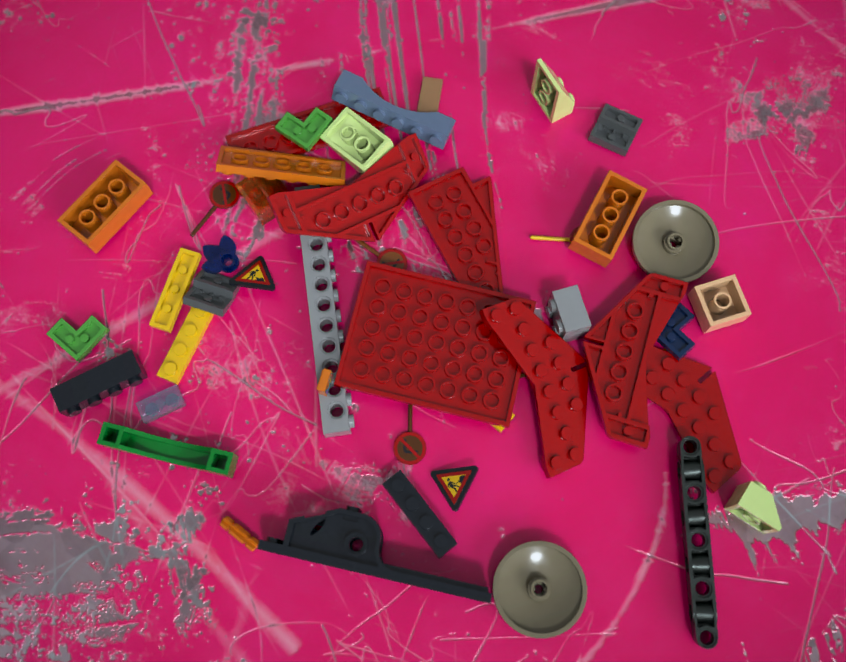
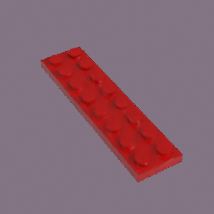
M380 87L372 89L378 96L384 99ZM334 101L317 108L332 117L334 121L346 106ZM348 107L378 130L389 126ZM315 108L293 114V116L304 122ZM282 118L225 136L228 146L294 155L308 153L276 131L275 126ZM320 138L309 152L328 145Z

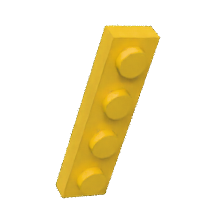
M180 247L149 326L165 332H172L183 305V296L188 292L202 258L200 253Z
M191 307L157 373L158 377L176 385L179 384L214 314Z

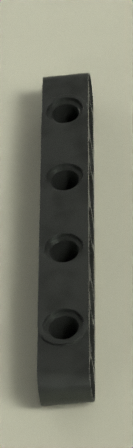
M687 436L677 444V473L689 615L694 642L704 649H712L718 643V617L705 471L700 441L693 436ZM684 442L693 444V453H687L684 450ZM689 487H694L698 491L697 499L689 498L687 494ZM695 533L702 537V544L699 547L694 546L691 541V537ZM700 581L706 585V591L701 595L695 589L696 584ZM707 630L711 638L709 642L702 643L700 641V634Z

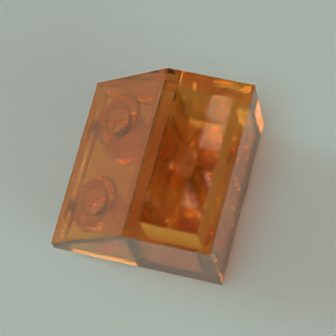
M246 177L235 184L239 195L262 226L275 218L266 197L278 192L288 191L279 179L267 180L263 177Z

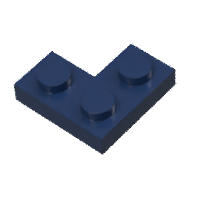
M681 303L678 304L657 339V342L678 361L695 347V343L681 331L694 319L695 315Z

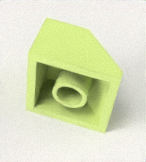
M749 481L735 488L724 507L725 510L762 534L779 532L782 528L773 495L766 490L767 487L758 481Z

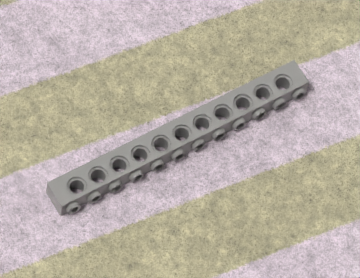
M320 185L295 187V191L320 188ZM300 235L318 385L322 369H327L331 365L339 367L343 352L341 350V343H344L343 330H339L338 322H342L340 309L336 310L339 294L338 289H334L333 282H337L335 269H331V262H334L333 249H329L328 246L332 239ZM315 245H322L320 250H313ZM317 265H325L322 270H315ZM321 284L328 285L323 291L317 290V287ZM323 304L330 305V308L326 311L319 310ZM331 324L333 327L330 331H322L324 325ZM327 345H334V351L330 353L324 351ZM337 371L333 373L334 376L329 390L334 387ZM341 388L337 395H330L329 391L327 396L319 394L322 428L325 438L352 434L351 428L355 427L354 415H349L348 407L352 406L351 393H347L346 389ZM337 407L342 408L343 413L341 416H332L333 409Z

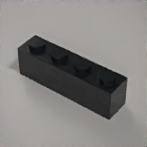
M130 350L51 388L50 391L59 413L67 417H73L80 414L82 409L88 406L99 405L103 399L121 394L123 389L129 386L134 387L141 384L143 379L148 378L139 356L133 350Z
M401 470L382 484L438 559L457 545L455 539Z

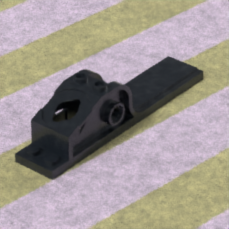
M347 506L346 510L341 508L325 511L326 514L305 518V516L291 518L288 522L284 541L267 536L266 541L259 540L257 547L259 550L485 603H491L492 593H488V587L384 564L381 555L384 538L380 526L372 517L363 514L360 508ZM316 525L322 526L319 531L314 529ZM356 540H362V549L357 552L354 551L352 548L353 543Z

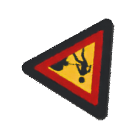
M262 256L256 258L229 280V285L268 291L276 289Z
M477 466L431 472L432 478L454 512L459 510L479 470Z

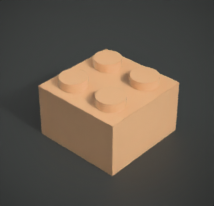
M735 274L695 286L688 293L703 334L743 322L752 314Z

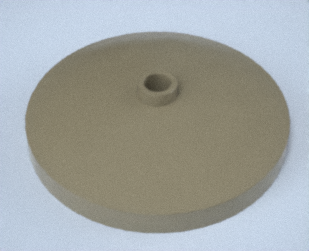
M667 200L653 205L639 218L632 234L631 242L634 258L647 275L656 273L689 283L700 278L711 268L719 251V235L711 217L699 206L683 200Z
M531 541L521 544L503 557L494 574L492 591L496 608L503 620L512 629L525 636L542 639L558 636L569 630L583 613L587 601V582L584 572L575 557L557 544L546 541ZM537 584L542 587V592L538 594L534 591Z

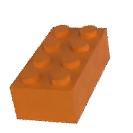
M115 159L57 221L97 254L152 196L153 192L142 179Z
M609 170L568 249L606 268L612 261L647 189Z

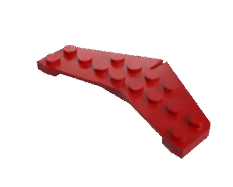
M416 133L403 138L351 184L278 192L266 198L280 229L286 234L376 242L374 236L377 241L381 239L408 200V192L417 187L428 171L429 165Z
M656 273L648 274L583 337L585 340L602 344L600 346L582 341L605 434L612 440L645 450L648 448L650 426L648 425L646 358L684 297L688 282Z
M512 298L480 310L479 313L484 324L490 331L493 330L527 376L534 392L543 451L541 462L546 478H552L580 465L584 459L589 370L588 366L573 372L571 368L586 362V359L518 299Z
M652 347L646 358L647 399L660 406L669 415L681 439L693 436L700 441L706 488L712 494L739 471L742 465L716 371L700 384L697 380L712 367L684 357L678 361L668 351ZM684 442L688 453H693V444Z

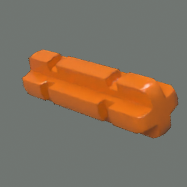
M225 516L220 522V526L226 531L229 530L228 533L240 543L246 544L245 547L250 551L256 550L259 540L253 536L251 537V534L238 523H234L235 521L232 518Z

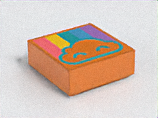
M325 368L322 369L316 389L320 395L327 396L334 375L331 370Z

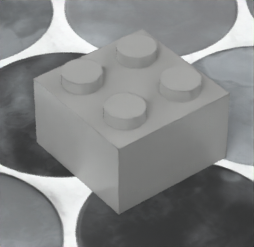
M578 285L552 291L547 306H545L547 317L549 319L552 318L554 324L552 330L566 342L583 338L592 325Z

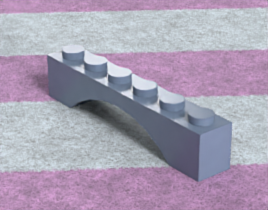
M345 69L334 85L332 100L409 135L416 133L418 139L442 150L456 122L455 119L440 112H415L397 107L378 96L362 77Z

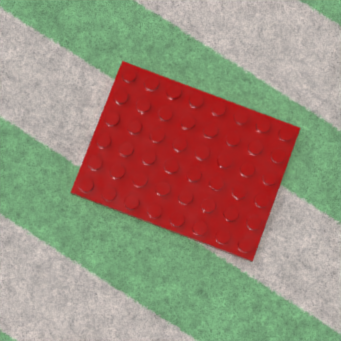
M367 261L334 386L509 428L521 368L493 330L490 331L484 324L479 311L515 298L520 300L534 313L536 301Z

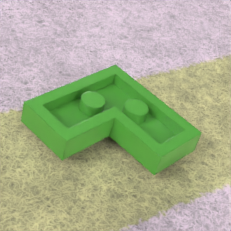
M317 107L304 122L287 112L277 123L275 129L309 152L320 139L323 132L333 122V118Z
M91 315L78 330H75L61 318L46 334L80 363L110 330Z

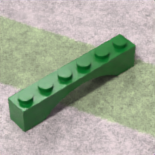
M103 422L97 444L105 448L233 478L239 456L232 452L175 441L108 422Z

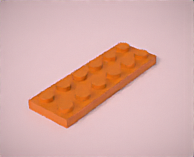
M221 145L216 163V172H222L225 175L238 174L248 178L263 177L267 180L279 179L286 180L289 183L303 182L313 186L319 184L331 187L345 185L346 161Z

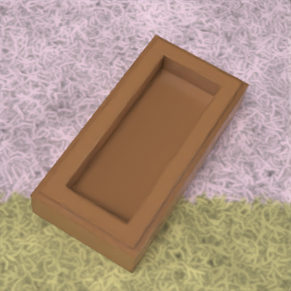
M423 77L417 112H438L443 79Z

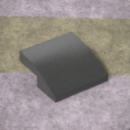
M606 103L590 133L588 141L625 157L643 119Z
M202 269L193 279V287L183 296V304L223 317L233 303L240 287L229 285L230 277Z

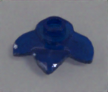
M223 235L219 246H203V253L208 261L201 268L210 274H216L221 271L226 273L234 272L239 266V258L236 255L237 247L234 241L228 236ZM227 261H232L231 265L226 266Z

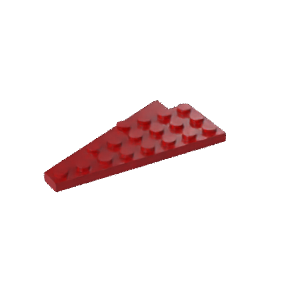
M461 167L409 191L408 197L454 280L458 283L503 293L491 177L488 176L472 183L464 167Z

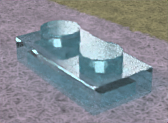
M177 384L135 403L145 424L186 406V402Z

